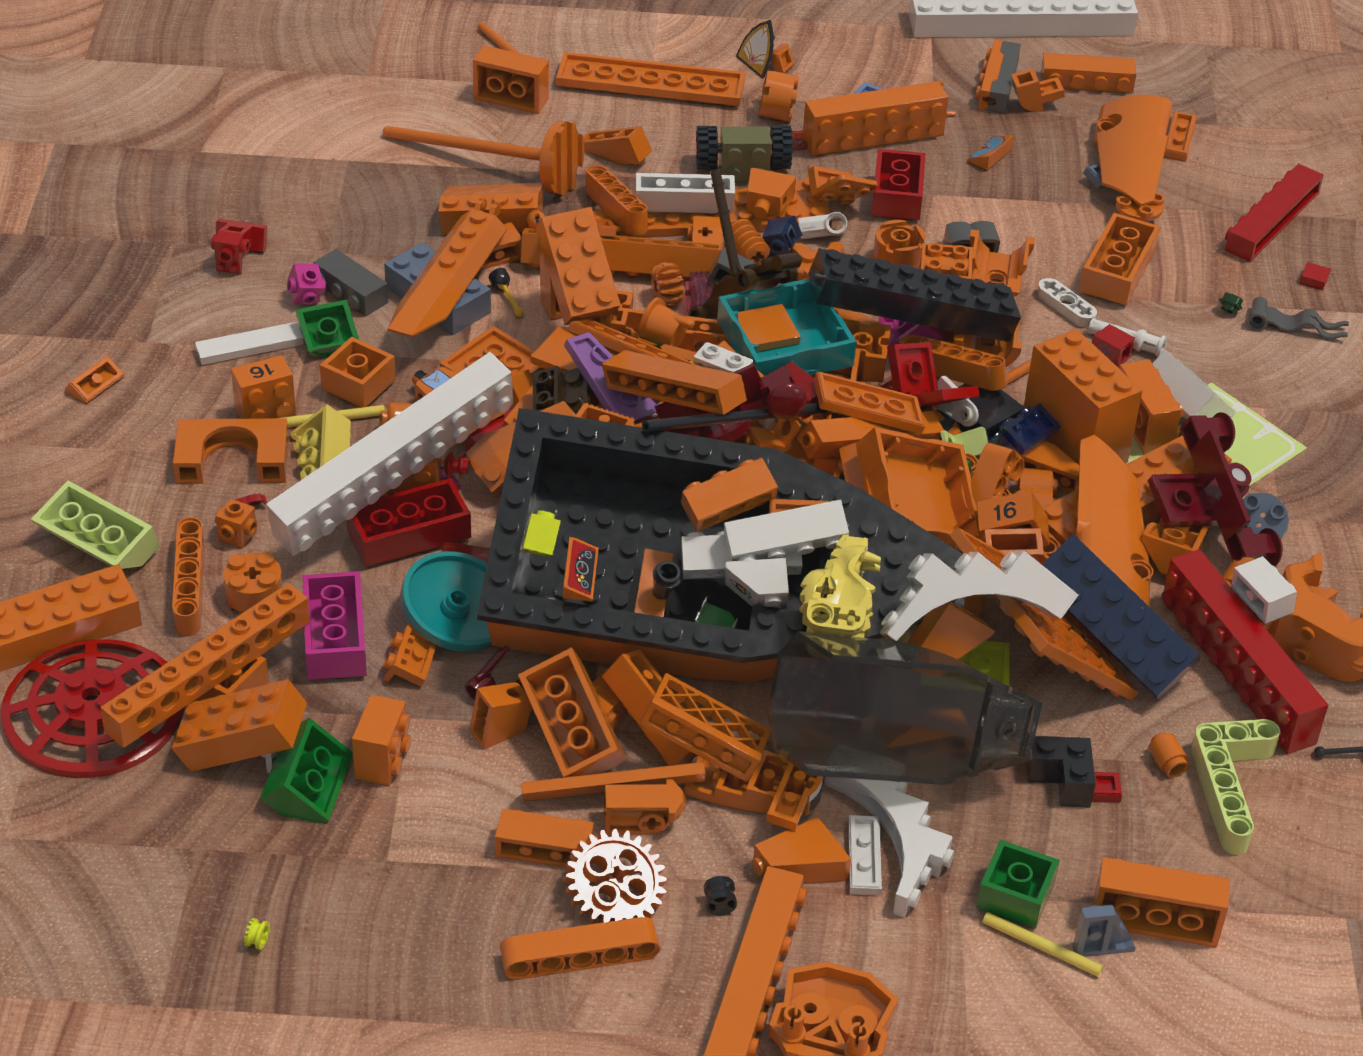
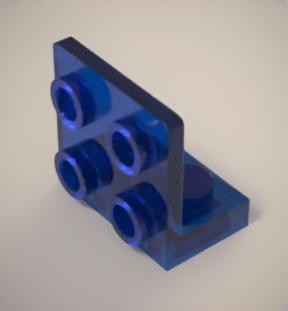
M1039 403L1032 409L1029 406L1024 408L1017 415L1016 419L1009 418L999 426L1001 431L992 436L988 442L1002 447L1011 443L1022 456L1057 433L1061 426L1045 407Z

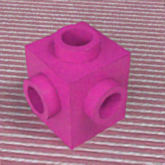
M294 263L287 278V291L291 293L293 304H318L321 295L326 290V282L321 277L319 265Z

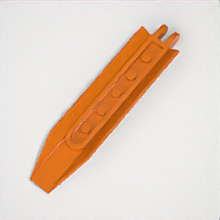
M480 197L475 204V208L459 218L399 302L388 326V331L413 337L446 320L507 231L505 225L497 218L501 211V202L494 201L490 206L489 213H485L487 200Z

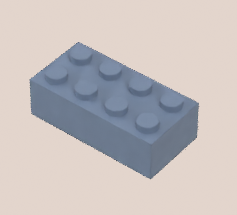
M422 242L384 263L385 282L388 283V290L402 299L436 251ZM474 278L446 320L438 323V325L454 335L490 314L491 289Z

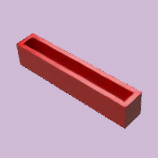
M1299 163L1292 170H1288L1284 178L1280 182L1277 181L1269 193L1266 192L1257 204L1252 205L1246 215H1242L1239 218L1238 223L1234 227L1231 226L1225 234V240H1227L1225 251L1251 262L1320 193L1324 174Z

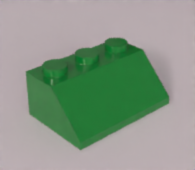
M309 717L301 722L293 748L277 753L260 799L284 817L320 823L328 822L353 752Z

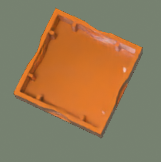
M874 427L856 443L865 492L953 548L957 544L950 534L957 527L981 540L978 509L971 490V476L964 445L936 439H920L907 433Z

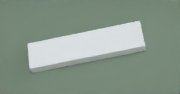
M297 322L198 341L195 342V349L201 365L300 346L304 345Z

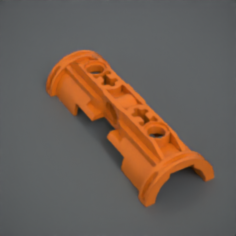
M971 229L970 245L973 247L972 280L980 279L987 283L1004 284L1011 287L1013 296H1017L1020 293L1022 275L1026 270L1028 257L1034 249L1035 238L1027 237L1024 244L1017 250L1012 251L1011 255L989 252L990 248L982 242L979 234L980 230ZM994 279H995V280H1000V281H1002V282H993V281H991V280H994ZM1019 323L1010 342L955 332L954 344L1001 356L1005 359L1007 367L1021 353L1022 341H1017ZM982 343H991L993 346H986Z

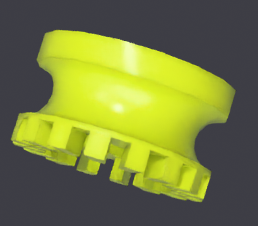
M252 918L249 921V926L247 925L249 931H245L248 935L244 936V945L251 947L254 944L256 949L262 950L269 937L270 923L268 921L259 923L257 918Z

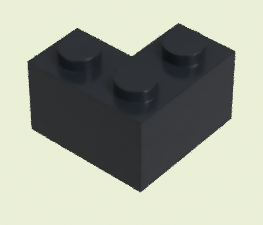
M1030 736L1026 756L1028 782L1058 783L1060 806L1091 807L1096 785L1091 739Z

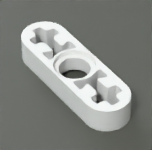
M1044 278L1039 281L1037 290L1039 299L1075 325L1089 328L1092 318H1096L1097 310L1094 306L1055 279ZM1062 301L1071 302L1072 304H1064Z

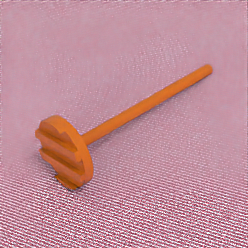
M554 122L544 137L541 149L386 126L383 129V135L387 138L539 161L541 184L544 190L550 194L566 195L565 192L568 190L572 191L576 186L578 166L582 167L584 162V138L582 134H578L576 124L573 122Z

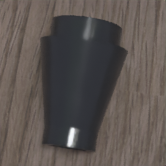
M664 561L655 566L653 570L652 592L656 598L661 600L668 598L669 594L681 582L682 573L676 563Z

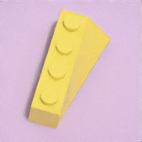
M327 404L291 432V438L296 441L293 445L294 451L299 454L297 464L302 468L300 472L301 480L350 447L351 421Z

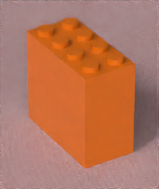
M1075 329L1033 346L1024 400V421L1045 441L1055 444L1078 465L1080 441L1094 434L1105 442L1124 463H1127L1143 390L1082 333Z

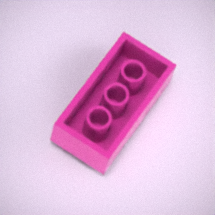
M360 571L302 575L303 594L308 597L310 623L304 626L307 679L367 676Z

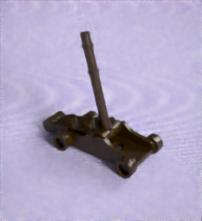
M720 169L710 171L713 183L711 185L714 188L718 208L717 215L720 218L730 275H725L721 281L713 284L711 296L702 306L691 307L688 312V316L714 320H717L718 301L720 296L750 290L768 289L777 286L779 283L784 284L797 281V268L802 263L801 256L798 253H789L760 260L761 265L759 263L746 265L742 270L738 260L729 215L730 210H728Z

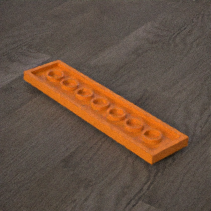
M564 52L556 76V86L583 88L591 91H609L611 93H627L635 96L645 95L657 98H671L681 101H698L706 104L716 103L726 106H740L746 72Z

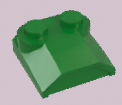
M347 300L296 309L299 330L310 356L319 358L329 357L349 338L354 337L359 340Z

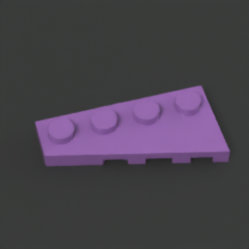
M590 332L566 340L564 347L605 410L608 409L609 412L613 411L629 418L633 417L634 425L659 417L654 406L661 404L660 402L656 404L651 398L607 389L602 363L612 358L613 355Z

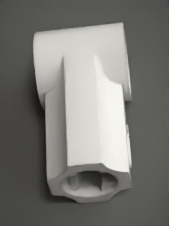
M840 212L798 218L799 227L803 234L801 240L826 236L838 237L843 235L847 229V219ZM832 219H841L843 227L840 230L831 229L829 223Z

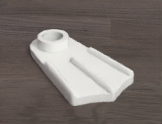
M941 376L937 381L938 390L958 388L947 376ZM969 399L936 405L937 409L964 426H973L978 420V409Z

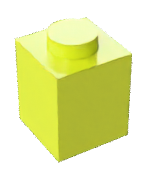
M538 510L537 514L532 513L529 516L521 551L550 558L553 555L561 520L554 519L555 514Z

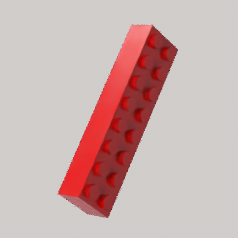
M1200 549L1171 558L1162 592V600L1165 606L1171 609L1178 618L1179 623L1191 634L1194 642L1208 655L1210 662L1216 665L1224 675L1226 682L1231 684L1240 695L1242 702L1247 704L1256 715L1257 720H1271L1279 726L1280 735L1277 744L1281 746L1287 755L1316 745L1328 709V703Z

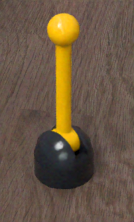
M504 268L493 270L488 277L491 285L496 290H503L514 308V315L522 317L524 310L517 305L508 289L510 283L508 272Z

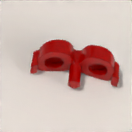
M252 494L235 499L248 505L267 504L266 497L262 494Z

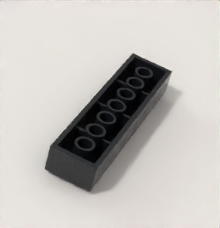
M818 248L808 272L815 302L819 305L1010 342L1021 319L1011 287L1004 284H992L980 279L972 280L962 278L956 274L948 275L931 269L923 270L913 268L907 264L899 265L889 263L883 259L874 260L858 254L850 255L840 253L834 249L825 250Z

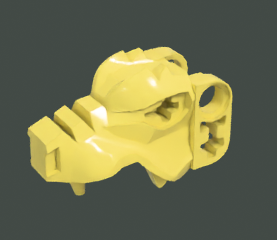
M848 534L842 535L836 544V548L831 553L830 560H827L825 569H816L809 572L800 585L804 588L800 594V601L803 605L799 608V611L803 613L802 623L807 626L806 647L814 654L853 659L862 652L864 637L870 632V619L873 618V613L871 612V593L875 592V586L864 580L862 576L864 571L880 572V565L878 564L881 563V557L868 552V538L851 537ZM820 633L824 634L828 639L823 645H817L811 641L813 635ZM833 636L837 637L836 648H832ZM847 639L853 640L854 645L851 649H846L844 643L847 642Z

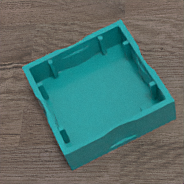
M810 279L784 283L768 289L750 290L719 297L717 322L733 350L742 356L752 359L756 369L764 376L775 370L777 371L778 368L785 366L787 363L789 364L790 361L809 375H814L816 372L824 373L854 366L855 338L833 307L816 304ZM783 304L801 336L800 344L757 352V344H751L738 321V312Z

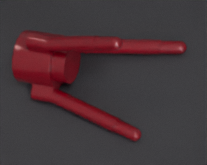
M508 646L499 649L485 666L465 683V690L474 701L477 688L496 685L494 678L489 672L509 650ZM520 679L514 681V682L518 683L520 686L522 685V682H521Z

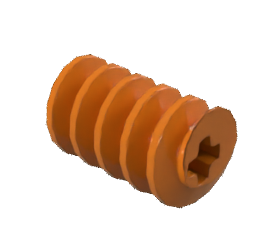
M740 219L731 222L737 254L761 265L760 260L766 259L770 253L768 244L765 243L749 220Z

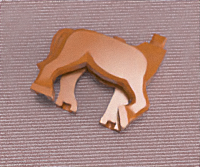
M1315 554L1306 561L1287 565L1283 577L1297 591L1294 612L1266 624L1254 612L1253 614L1284 652L1298 662L1341 682H1355L1363 679V608L1360 618H1351L1342 608L1335 604L1338 591L1333 588L1326 590L1319 586L1322 583L1320 582L1322 554Z

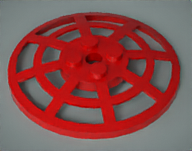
M112 639L78 641L50 650L28 663L15 676L7 688L1 708L2 726L6 739L15 753L28 764L58 776L95 778L119 773L141 764L159 752L169 742L179 726L183 715V708L170 716L155 735L148 731L139 737L145 742L139 748L109 760L99 761L98 745L115 741L106 733L98 735V728L103 727L100 707L131 687L126 686L122 679L127 673L134 670L143 679L149 673L141 665L154 661L162 667L168 662L155 652L141 645ZM97 648L126 650L140 655L130 659L116 653L97 652ZM85 650V653L64 658L51 666L45 664L59 656ZM97 659L114 660L123 664L111 671L97 668ZM85 660L84 669L71 674L59 670L68 664ZM32 672L39 673L40 675L29 691L28 699L10 704L11 698L21 682ZM47 678L59 682L55 693L37 696ZM91 695L98 696L95 700H85L86 697ZM55 704L58 715L47 724L39 715L37 707ZM28 710L33 725L41 732L30 746L24 743L15 732L10 715ZM67 723L73 727L85 729V736L68 735L59 732V730ZM50 740L70 746L86 747V762L60 761L47 757L40 752Z

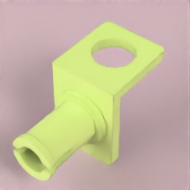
M978 427L957 435H952L945 430L940 431L942 441L964 445L965 453L972 454L977 459L980 458L984 446L988 443L984 427Z

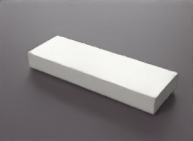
M849 815L848 849L849 857L851 858L849 894L881 896L879 816Z

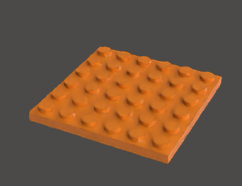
M958 527L950 534L957 544L954 548L962 554L979 552L996 567L1002 568L1000 562L1006 554ZM991 594L995 598L998 597L1001 601L999 604L1000 609L1009 617L1014 618L1016 621L1014 627L1023 636H1028L1031 640L1029 646L1038 656L1043 657L1046 655L1055 665L1058 666L1061 663L1070 673L1073 674L1076 671L1087 682L1092 680L1102 690L1107 688L1116 697L1121 695L1132 700L1139 694L1138 690L1103 646L1068 612L1061 619L1051 618L1030 604L1012 597Z

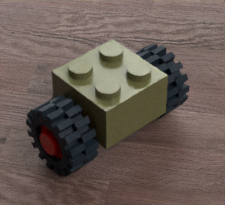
M697 126V169H717L718 153L721 175H734L735 183H749L751 167L767 171L770 168L791 169L793 153L791 126H771L769 130V126L721 127L720 143H718L717 126Z

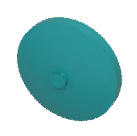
M451 551L432 553L416 561L408 570L400 591L402 610L411 626L433 644L453 651L473 652L492 646L487 622L477 620V611L487 563L474 556Z

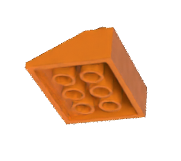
M541 183L448 186L440 196L438 210L442 235H448L459 218L475 208V204L480 197L487 200L485 213H489L490 206L494 201L501 202V211L497 218L503 224L512 222L518 232H523L525 228H529L526 223L527 215L533 210L542 211L544 188Z

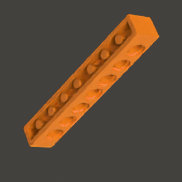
M287 583L100 707L104 732L123 748L310 623L308 597Z

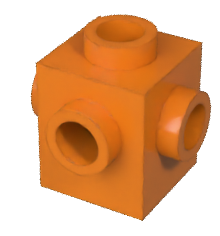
M230 499L223 508L217 511L215 516L218 540L243 549L257 532L258 522L256 520L255 507L246 503Z

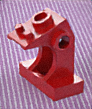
M219 218L216 221V234L211 239V248L215 250L216 271L242 274L243 254H248L249 250L258 252L266 250L267 226Z

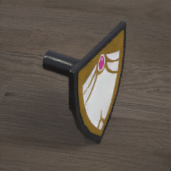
M771 20L759 23L752 28L745 36L736 54L742 62L761 78H764L774 51L775 36Z

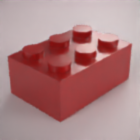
M878 149L875 170L877 187H874L872 216L920 220L926 153Z

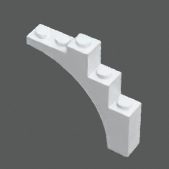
M1014 550V552L1010 551L1000 562L1001 569L979 552L964 553L955 563V571L934 554L924 553L922 556L918 555L909 566L911 571L906 578L913 582L915 586H910L904 591L900 597L902 603L896 611L892 610L886 615L882 621L884 627L879 633L888 640L897 641L914 622L932 609L951 600L979 594H996L1012 597L1034 606L1051 618L1061 619L1078 597V594L1024 550Z
M837 745L826 766L824 785L847 795L862 805L873 816H879L880 824L891 838L897 852L901 870V881L895 897L893 914L905 918L910 907L916 908L921 895V890H919L921 885L926 886L931 875L939 878L943 868L950 867L955 854V850L951 849L953 836L928 828L931 821V816L927 815L929 802L905 794L908 783L904 782V768Z

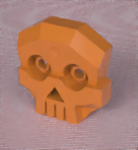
M830 962L790 968L787 974L784 1002L776 1003L769 1023L768 1037L773 1039L778 1045L783 1056H884L888 1038L887 1031L896 1014L899 998L868 972Z

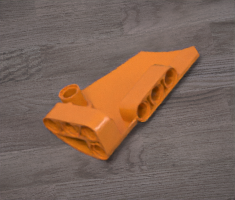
M1131 95L1105 103L1100 109L1093 144L1098 148L1101 185L1123 193L1139 206L1154 203L1168 138L1166 133L1172 110V103L1168 98L1156 95Z
M1094 434L1080 441L1079 473L1074 489L1073 534L1150 607V581L1153 575V568L1149 564L1148 552L1141 540L1144 532V523L1137 478L1123 460Z

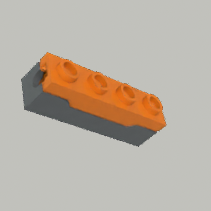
M994 39L992 48H987L986 59L984 60L975 100H979V110L1006 114L1013 86L1011 74L1016 73L1020 43L1002 42L1001 40Z

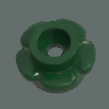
M1227 292L1224 293L1222 298H1219L1222 310L1232 314L1242 310V298Z

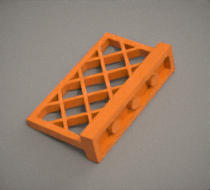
M665 673L640 722L641 725L745 782H748L763 755L762 751L771 732L770 729L668 673ZM668 686L676 690L679 694H672ZM678 702H684L688 709H682ZM695 702L702 704L705 708H698ZM721 716L729 719L731 723H725ZM705 717H711L715 723H708ZM731 731H737L741 738H735ZM748 731H751L760 737H751Z

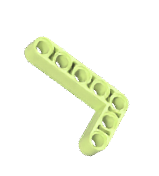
M1259 719L1203 723L1197 726L1191 755L1221 846L1227 853L1232 855H1242L1247 852L1254 830V824L1232 761L1267 759L1273 756L1279 739L1280 728L1271 720Z

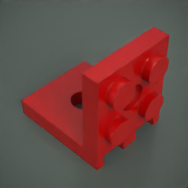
M931 342L887 346L894 391L916 396L920 407L936 406L980 396L978 386L938 390ZM911 366L914 367V370H915V374H914V375H913V373H912V371H911Z

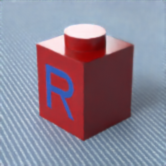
M1109 324L1102 331L1095 333L1092 344L1119 368L1120 364H1124L1131 358L1135 337Z

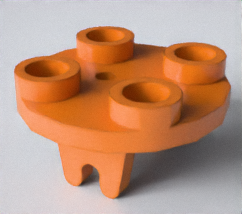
M1119 193L1115 205L1121 215L1141 221H1151L1162 215L1164 196L1156 193L1154 203L1139 206L1128 196Z

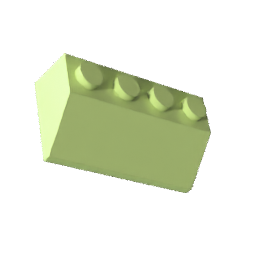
M69 480L31 518L32 523L109 566L119 564L121 569L143 566L160 547L151 525Z

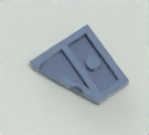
M1093 905L1081 908L1073 943L1074 952L1084 957L1135 952L1136 948L1133 939L1113 905Z

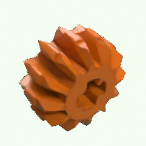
M673 262L655 265L651 271L654 297L663 299L665 305L668 306L682 302L685 295V287L679 266Z

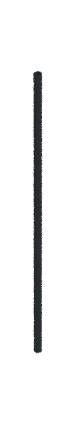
M819 402L806 404L803 411L797 416L828 413L831 411L820 409ZM767 408L732 411L724 415L713 413L645 420L642 423V429L644 432L773 419L776 417L772 416Z

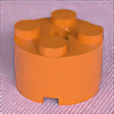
M767 70L758 116L791 122L792 107L797 98L799 76Z
M904 220L884 222L875 234L873 259H883L889 263L899 265L907 264L919 269L922 243H925L923 229L916 224L914 227L909 226L907 221Z
M270 552L234 554L228 559V564L223 572L226 603L231 610L233 608L239 611V615L283 587L281 567Z

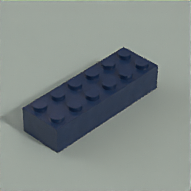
M1074 534L1042 564L1078 594V597L1067 612L1158 701L1200 660L1199 654Z

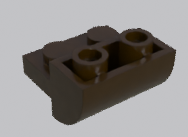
M558 366L533 372V410L541 411L565 401L572 411L577 414L584 403L591 405V387L579 368L562 372Z

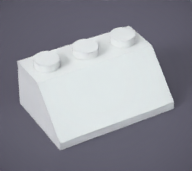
M1164 350L1152 363L1155 369L1159 370L1164 383L1170 387L1175 400L1181 404L1183 409L1182 416L1186 420L1190 416L1206 415L1207 418H1213L1215 414L1223 412L1231 417L1236 413L1196 374L1168 351Z

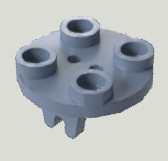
M1256 493L1247 495L1243 502L1251 521L1244 528L1251 527L1254 534H1259L1264 528H1271L1282 539L1288 530L1289 523L1288 512L1280 499L1271 494ZM1265 513V517H1261L1260 514ZM1258 523H1261L1260 528L1256 526Z

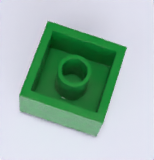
M1000 839L980 884L976 908L1036 929L1054 887L1060 860Z

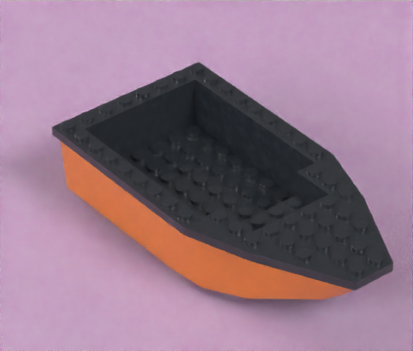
M519 408L477 611V620L487 622L491 643L495 647L503 648L508 646L509 649L552 656L572 647L581 660L613 665L622 654L640 649L657 672L697 679L757 682L812 669L836 659L837 657L817 655L808 650L806 647L807 626L802 623L803 613L799 611V608L803 605L800 601V594L804 589L800 586L803 579L813 570L825 569L827 560H830L834 549H827L824 546L814 548L813 552L802 555L801 574L787 575L789 591L787 609L753 604L752 607L725 584V578L683 579L682 536H687V534L696 531L681 504L682 492L691 483L698 481L703 483L710 480L714 474L723 470L729 472L749 459L755 461L763 458L778 486L776 499L829 502L841 500L849 536L868 538V552L881 557V563L878 564L880 565V572L864 571L862 576L864 580L875 586V592L871 593V612L873 613V618L870 619V632L864 637L863 647L885 638L879 633L884 627L882 621L890 611H896L902 603L900 597L904 591L910 586H915L906 577L911 571L909 569L911 562L918 555L922 556L924 553L934 554L955 571L954 565L963 554L862 489L778 449L667 431L644 432L642 427ZM770 501L699 532L705 535H716L718 532L724 531L725 522L769 514ZM538 510L555 514L554 519L561 520L553 555L550 558L521 551L529 516L532 513L537 514ZM569 537L577 538L599 548L593 602L563 598ZM645 548L673 553V562L679 566L682 573L681 582L666 599L664 617L634 612ZM707 597V603L731 612L735 621L738 619L736 628L695 622L705 598ZM965 597L951 600L953 603L964 608ZM924 616L914 622L906 631L917 628L923 622ZM821 633L811 637V641L817 645H823L828 641L827 637ZM833 636L832 648H836L837 637ZM847 639V642L844 643L846 649H851L854 645L852 639Z

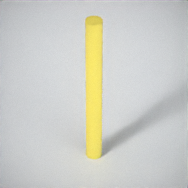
M384 405L338 410L337 412L352 420L380 416V411H385ZM313 414L283 418H287L288 428L297 427Z
M987 912L983 918V924L1094 976L1099 977L1103 970V965L990 912Z

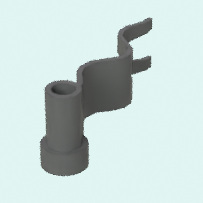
M1263 297L1253 299L1252 308L1247 318L1248 327L1254 331L1264 330L1268 323L1274 324L1286 332L1295 331L1304 325H1310L1325 339L1348 337L1347 332L1328 333L1321 326L1325 329H1336L1342 326H1349V321L1328 323L1321 318L1317 311L1312 309H1305L1296 315H1286L1276 308L1267 306L1268 302Z

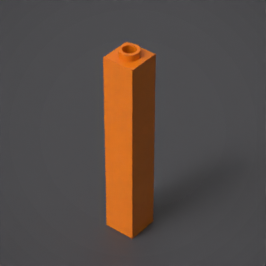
M933 411L921 412L925 424L922 434L855 417L810 420L797 438L809 459L841 457L840 447L858 442L874 427L907 433L920 439L936 440L941 438L940 431L944 429Z

